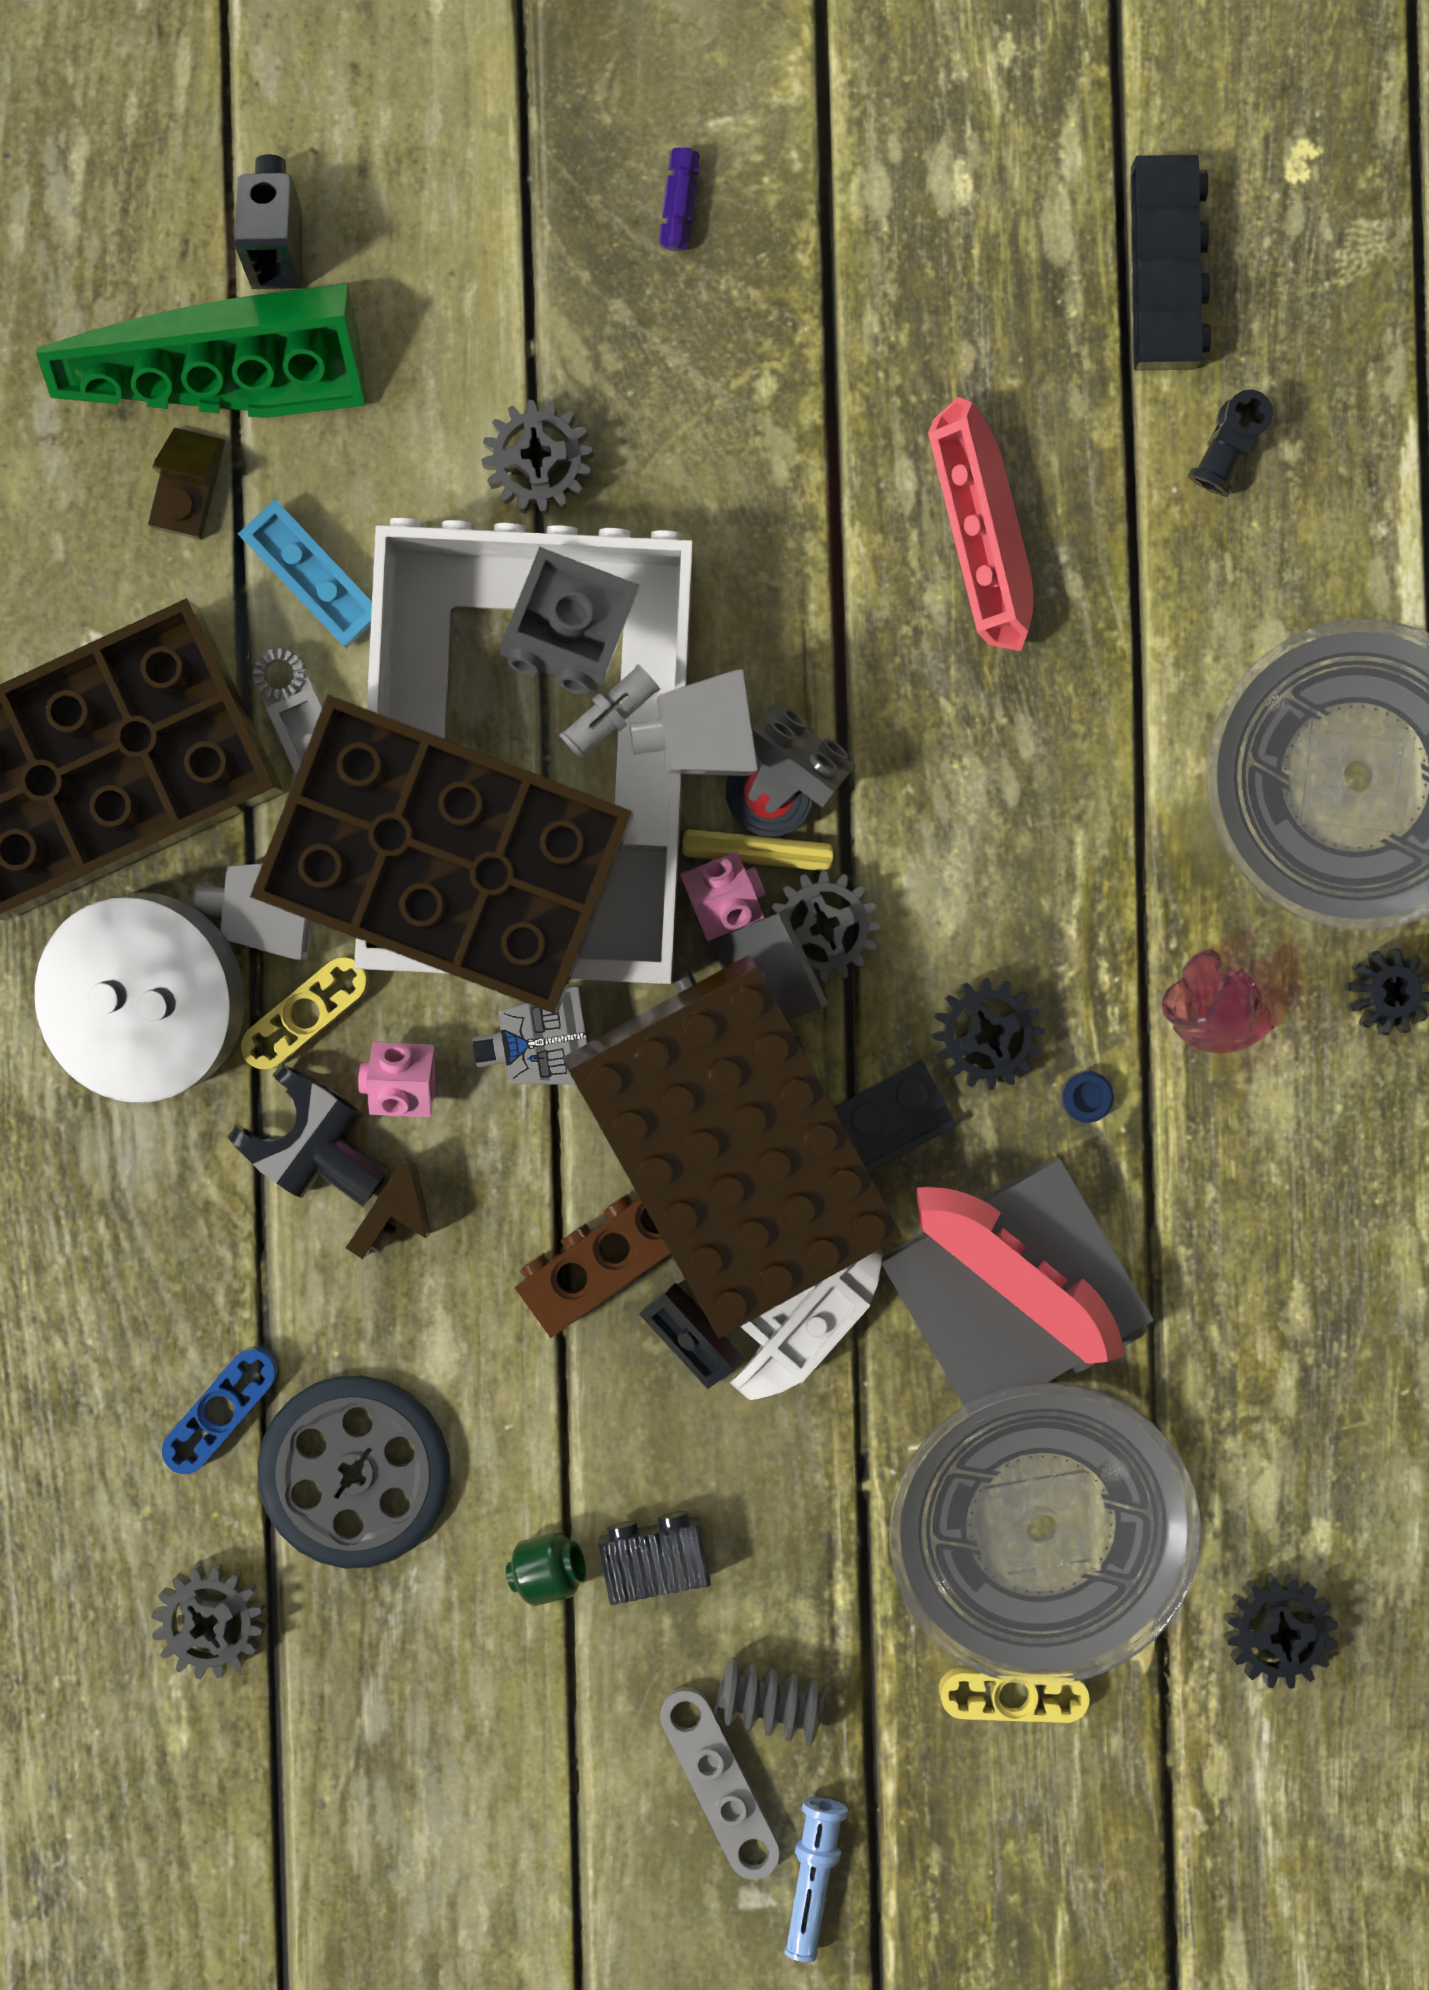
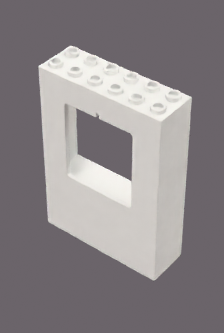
M410 518L390 519V526L376 525L367 709L443 739L446 736L451 614L455 608L514 610L539 547L639 584L637 595L623 629L621 680L639 664L656 682L660 690L657 693L655 692L625 719L628 725L620 732L618 731L614 804L631 810L634 816L571 979L673 984L683 774L667 773L664 751L634 755L629 723L659 719L657 708L658 696L687 686L693 573L692 541L682 540L683 534L675 531L651 532V539L630 538V531L626 529L602 528L599 529V536L578 535V528L560 525L548 526L546 534L526 533V526L515 523H497L494 525V531L473 530V523L456 520L443 521L442 529L421 528L420 520ZM628 696L624 697V698L620 701V704H621L625 699H627ZM356 938L354 969L446 973Z

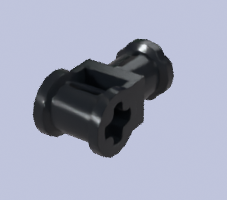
M1253 389L1243 390L1222 405L1216 418L1217 426L1207 443L1209 447L1199 466L1191 468L1188 474L1189 479L1214 494L1224 497L1229 496L1232 490L1229 483L1241 460L1249 454L1258 435L1264 432L1271 424L1273 408L1267 396ZM1244 406L1250 410L1248 419L1251 423L1246 427H1242L1239 424L1241 415L1237 412Z

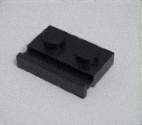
M922 1060L833 1106L868 1173L957 1126Z

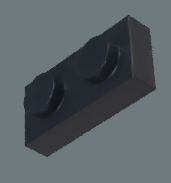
M676 1282L652 1300L639 1313L707 1389L733 1372L745 1359L726 1335L721 1338L717 1337L706 1315Z

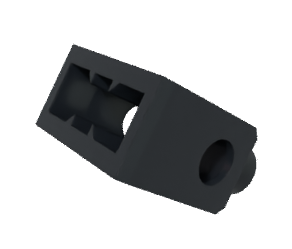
M273 154L260 155L255 159V174H242L238 177L234 247L251 289H303L301 203L291 175L286 174V160Z

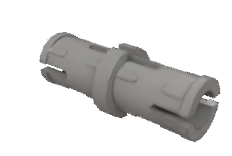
M637 664L634 670L606 695L603 696L600 693L592 699L594 705L565 732L560 733L559 736L576 756L582 760L589 751L615 728L619 732L628 725L625 719L655 692L657 693L660 688L650 675ZM628 696L617 708L612 710L624 697ZM607 713H609V714L607 715V717H605L597 726H595L594 728H591V727H592L595 723H597L603 716H605Z

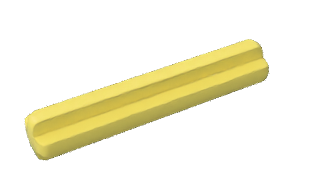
M694 829L685 831L682 845L683 855L691 858L714 860L737 851L742 863L816 871H829L832 867L834 853L833 846L828 843Z

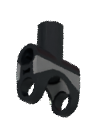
M280 1064L273 1073V1077L287 1088L286 1093L292 1098L296 1107V1122L292 1130L284 1138L274 1139L262 1134L257 1136L245 1127L236 1124L228 1135L229 1140L261 1173L294 1196L303 1198L320 1176L358 1205L364 1207L383 1183L390 1170L347 1139L363 1117V1114L328 1086L292 1067Z

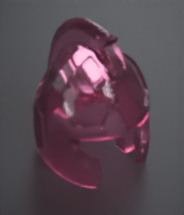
M1206 949L1188 960L1183 968L1181 980L1175 982L1166 990L1162 1000L1163 1014L1173 1024V1029L1178 1036L1199 1050L1211 1053H1231L1244 1050L1257 1043L1270 1030L1274 1029L1271 1023V1011L1266 1004L1262 1003V996L1257 985L1243 968L1238 971L1220 972L1219 968L1222 966L1221 956L1212 949Z

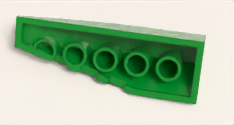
M348 284L251 295L192 305L91 330L38 347L36 350V356L50 398L108 404H119L121 399L147 402V407L168 409L169 404L199 406V412L219 414L220 408L248 411L249 417L259 418L360 407L366 404L359 330Z

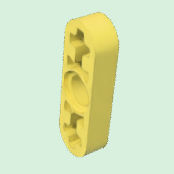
M337 958L330 961L246 1031L241 1041V1051L244 1059L251 1066L258 1069H272L283 1064L365 995L369 987L367 970L354 969L355 959ZM339 968L343 972L353 969L357 974L352 981L356 989L351 994L347 990H340L334 994L330 1000L338 1006L333 1011H330L326 999L313 991V987L320 983L322 991H327L337 982V977L334 974L336 969ZM303 998L314 1001L320 1012L317 1023L308 1029L297 1026L291 1015L294 1004ZM280 1016L284 1027L290 1033L296 1035L298 1040L292 1044L289 1036H284L273 1047L277 1053L273 1059L269 1055L258 1057L254 1052L259 1047L256 1037L258 1034L270 1037L278 1032L281 1027L275 1024L274 1020Z
M956 1667L946 1672L939 1684V1696L944 1709L951 1716L958 1719L1071 1723L1083 1717L1088 1710L1090 1701L1088 1690L1081 1678L1075 1673L1065 1670ZM967 1681L970 1690L974 1692H986L984 1681H992L990 1685V1698L993 1706L985 1707L986 1701L983 1695H970L966 1699V1704L959 1705L956 1697L949 1694V1692L958 1690L959 1682ZM1013 1681L1020 1682L1028 1688L1027 1700L1017 1708L1006 1707L999 1699L1002 1687ZM1042 1683L1044 1694H1060L1062 1685H1069L1072 1693L1078 1695V1698L1070 1699L1068 1708H1060L1057 1699L1041 1698L1043 1708L1037 1709L1038 1692L1035 1684Z

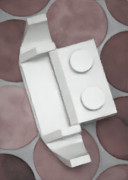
M883 1248L742 1325L741 1328L761 1346L756 1351V1355L729 1383L749 1400L772 1396L784 1392L799 1383H803L870 1307L878 1285Z

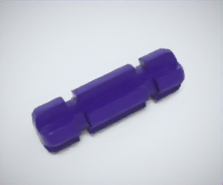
M688 147L673 148L670 152L668 170L673 171V174L667 176L662 218L666 219V224H661L659 245L670 251H685L689 246L691 228H686V223L692 222L697 180H693L692 177L693 175H698L700 155L699 152Z

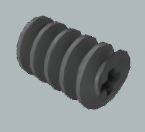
M731 1657L724 1667L714 1715L719 1708L724 1709L725 1725L731 1726L739 1713L744 1714L745 1730L747 1731L752 1730L759 1718L764 1719L766 1736H771L779 1723L784 1724L786 1741H791L799 1728L804 1729L805 1745L811 1747L820 1726L826 1698V1687L821 1695H819L817 1680L810 1677L802 1689L799 1690L798 1677L796 1673L792 1672L779 1685L778 1672L776 1668L772 1667L759 1680L758 1667L756 1663L752 1662L739 1675L737 1659Z

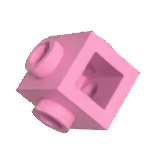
M737 851L680 874L707 941L764 919L757 898L766 895L755 866L745 870Z
M373 1042L369 1063L361 1062L359 1069V1093L368 1094L369 1115L431 1118L436 1087L434 1045Z

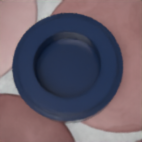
M1081 1071L1071 1075L1065 1081L1061 1089L1060 1099L1063 1109L1070 1117L1080 1122L1091 1123L1101 1120L1109 1113L1113 1105L1114 1093L1105 1077L1095 1072Z

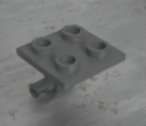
M785 910L709 942L721 970L747 955L753 960L787 1021L829 1005ZM693 970L672 979L679 993L697 983Z

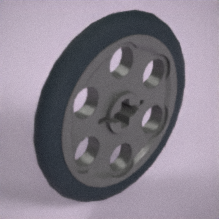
M364 1375L337 1376L314 1383L293 1396L274 1416L263 1437L257 1462L260 1496L265 1512L278 1533L298 1552L319 1563L344 1569L378 1566L394 1561L415 1548L434 1528L445 1507L451 1482L450 1455L442 1430L430 1411L408 1391L389 1381ZM355 1407L366 1409L373 1419L370 1432L364 1435L351 1433L345 1425V1415L348 1410ZM316 1429L324 1435L326 1449L321 1455L309 1456L303 1453L298 1444L302 1431ZM404 1437L410 1440L415 1450L412 1461L401 1465L389 1459L386 1447L392 1438ZM368 1448H371L372 1451L363 1464L365 1466L361 1472L367 1478L366 1481L363 1482L360 1479H356L352 1484H348L340 1496H337L336 1493L345 1480L343 1478L347 1472L341 1466L342 1463L352 1465L356 1460H360ZM301 1480H312L317 1483L322 1493L321 1501L312 1507L300 1505L293 1493L296 1483ZM399 1488L406 1492L410 1499V1507L404 1514L392 1515L383 1508L382 1495L386 1490ZM351 1509L361 1515L363 1519L361 1533L348 1537L338 1531L335 1519L340 1511Z

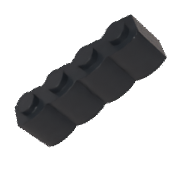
M1198 155L1136 156L1130 168L1132 350L1134 371L1195 370L1201 363L1202 356H1207L1210 353L1211 328L1209 324H1202L1201 304H1208L1210 276L1208 272L1201 273L1200 253H1207L1209 224L1208 221L1200 220L1199 202H1206L1208 172L1207 170H1200Z

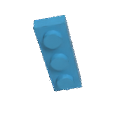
M276 499L238 533L346 649L371 626L372 601Z

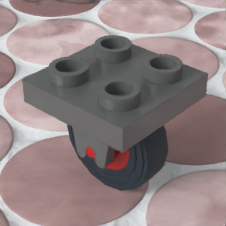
M774 704L751 727L758 771L753 775L747 776L728 775L726 779V801L731 814L743 828L759 836L778 837L794 832L809 819L816 803L821 807L827 803L855 767L854 764L847 760L848 754L834 741L829 739L821 740L806 729V721L789 708L780 709Z

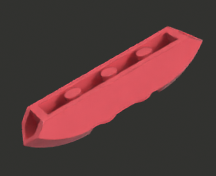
M957 397L933 419L928 435L976 630L991 646L1021 651L1032 620L1033 584L1003 458L996 439L979 410L972 402Z
M938 1187L917 1188L919 1227L1087 1364L1108 1362L1125 1356L1118 1326L1100 1295L1084 1279H1081L1067 1292L1064 1291L1062 1287L1068 1280L1044 1260L1037 1268L1021 1256L1027 1247L1004 1228L997 1235L991 1232L1001 1214L1000 1211L977 1197L957 1190Z

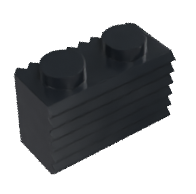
M676 1511L659 1516V1524L638 1528L637 1521H625L608 1526V1534L599 1537L598 1546L610 1605L711 1586L712 1576L700 1516L689 1518L687 1511Z

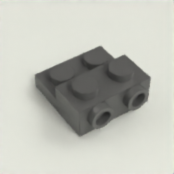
M539 547L504 633L499 655L507 657L508 665L519 673L536 675L538 670L559 677V685L569 692L586 694L591 689L600 693L637 595L639 584Z

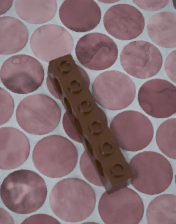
M628 1193L603 1210V1213L608 1218L592 1230H590L586 1223L561 1240L566 1248L550 1260L545 1253H542L519 1270L524 1279L517 1283L515 1289L550 1338L670 1254L658 1230L648 1228L643 1222L642 1211L645 1207L639 1197L632 1200ZM619 1233L627 1239L630 1246L629 1253L619 1260L610 1259L601 1250V1239L607 1234ZM568 1263L581 1265L587 1273V1283L579 1289L565 1287L559 1278L560 1268Z

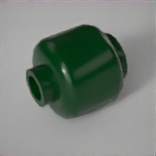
M560 1532L518 1542L513 1550L511 1562H508L506 1565V1579L510 1589L514 1593L518 1592L522 1599L531 1606L571 1598L575 1595L580 1582L584 1581L586 1576V1563L580 1546L575 1541L570 1542Z

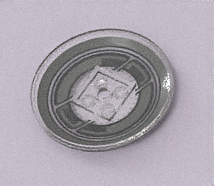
M1354 619L1323 624L1303 631L1274 647L1247 670L1229 694L1216 720L1207 757L1206 781L1211 815L1219 838L1231 860L1252 886L1270 901L1298 917L1329 927L1370 930L1408 924L1429 916V633L1421 629L1385 620ZM1352 762L1362 764L1369 772V783L1362 791L1350 789L1344 781V771Z
M1034 1383L1005 1388L982 1396L947 1417L929 1434L909 1461L899 1482L892 1506L889 1541L891 1560L902 1597L923 1631L942 1650L969 1668L990 1677L1028 1685H1054L1088 1679L1107 1672L1134 1657L1160 1635L1181 1607L1190 1589L1200 1553L1201 1522L1196 1492L1189 1473L1166 1436L1150 1420L1121 1400L1097 1390L1064 1383ZM1040 1515H1047L1055 1520L1054 1530L1048 1536L1041 1538L1029 1534L1028 1525L1031 1520Z

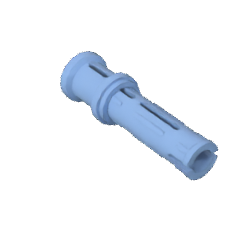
M810 1797L803 1800L802 1811L806 1814L802 1840L796 1842L795 1854L801 1863L785 1955L801 1962H812L817 1958V1946L825 1909L830 1869L835 1867L840 1861L841 1850L837 1847L841 1821L847 1819L848 1807L844 1804L823 1797ZM810 1890H812V1896H811V1902H810L808 1920H807V1923H806L805 1920H806V1914H807V1908H808Z

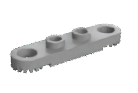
M271 649L260 655V658L254 664V683L296 775L323 705L302 660L289 650ZM277 661H286L293 668L294 680L291 681V685L289 684L287 688H282L281 690L273 689L267 682V670Z
M681 1686L677 1689L674 1688L664 1698L660 1711L661 1725L732 1869L745 1879L759 1880L765 1878L774 1871L779 1861L778 1841L721 1724L716 1715H714L708 1698L702 1691L694 1689V1687ZM683 1701L694 1703L701 1712L697 1723H694L691 1727L687 1726V1728L684 1726L680 1727L671 1717L673 1707ZM750 1839L762 1841L768 1848V1855H766L765 1860L760 1861L759 1864L754 1863V1865L750 1862L746 1863L744 1859L742 1860V1857L739 1855V1849L745 1841Z

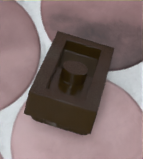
M173 428L154 460L152 467L160 476L148 525L151 528L198 540L202 539L226 442L224 439Z
M408 1158L400 1163L346 1246L347 1250L361 1259L368 1256L372 1249L381 1254L397 1230L395 1226L390 1224L393 1218L424 1238L431 1234L417 1165Z

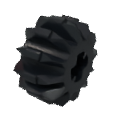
M1391 948L1386 958L1378 950L1369 952V966L1363 963H1355L1352 966L1353 972L1361 978V981L1346 982L1344 989L1348 992H1358L1359 998L1350 1001L1347 1004V1008L1350 1012L1365 1009L1360 1017V1026L1369 1028L1377 1022L1378 1034L1390 1035L1394 1025L1400 1033L1410 1032L1412 1026L1410 1017L1418 1021L1426 1020L1428 1014L1419 1006L1420 1001L1429 1002V992H1422L1421 986L1429 983V972L1415 975L1416 970L1420 966L1421 959L1419 957L1410 956L1403 961L1401 949ZM1383 983H1396L1392 990L1398 996L1396 1001H1384L1387 992L1382 988Z

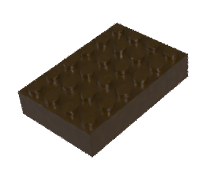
M189 599L181 600L0 684V920L7 921L284 793L199 607Z
M327 694L250 897L550 1013L557 1014L634 814L629 809Z
M748 955L563 1057L568 1072L718 1338L723 1337L903 1237L758 966Z

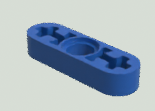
M250 1347L239 1353L169 1433L162 1445V1457L165 1464L172 1471L179 1474H190L199 1470L277 1380L279 1366L275 1356L270 1351L262 1347ZM245 1360L247 1363L252 1364L256 1360H260L265 1365L261 1370V1374L266 1379L264 1383L259 1379H255L243 1390L241 1394L250 1397V1401L246 1403L242 1395L233 1387L225 1385L224 1381L228 1378L232 1386H235L247 1371L242 1365L243 1361ZM223 1396L232 1402L234 1417L231 1422L217 1424L209 1418L207 1404L212 1397ZM194 1417L199 1426L191 1423ZM200 1427L205 1432L217 1436V1439L213 1442L209 1434H207L195 1446L194 1452L199 1456L198 1459L189 1456L182 1460L178 1457L177 1453L181 1447L176 1442L177 1438L185 1442Z

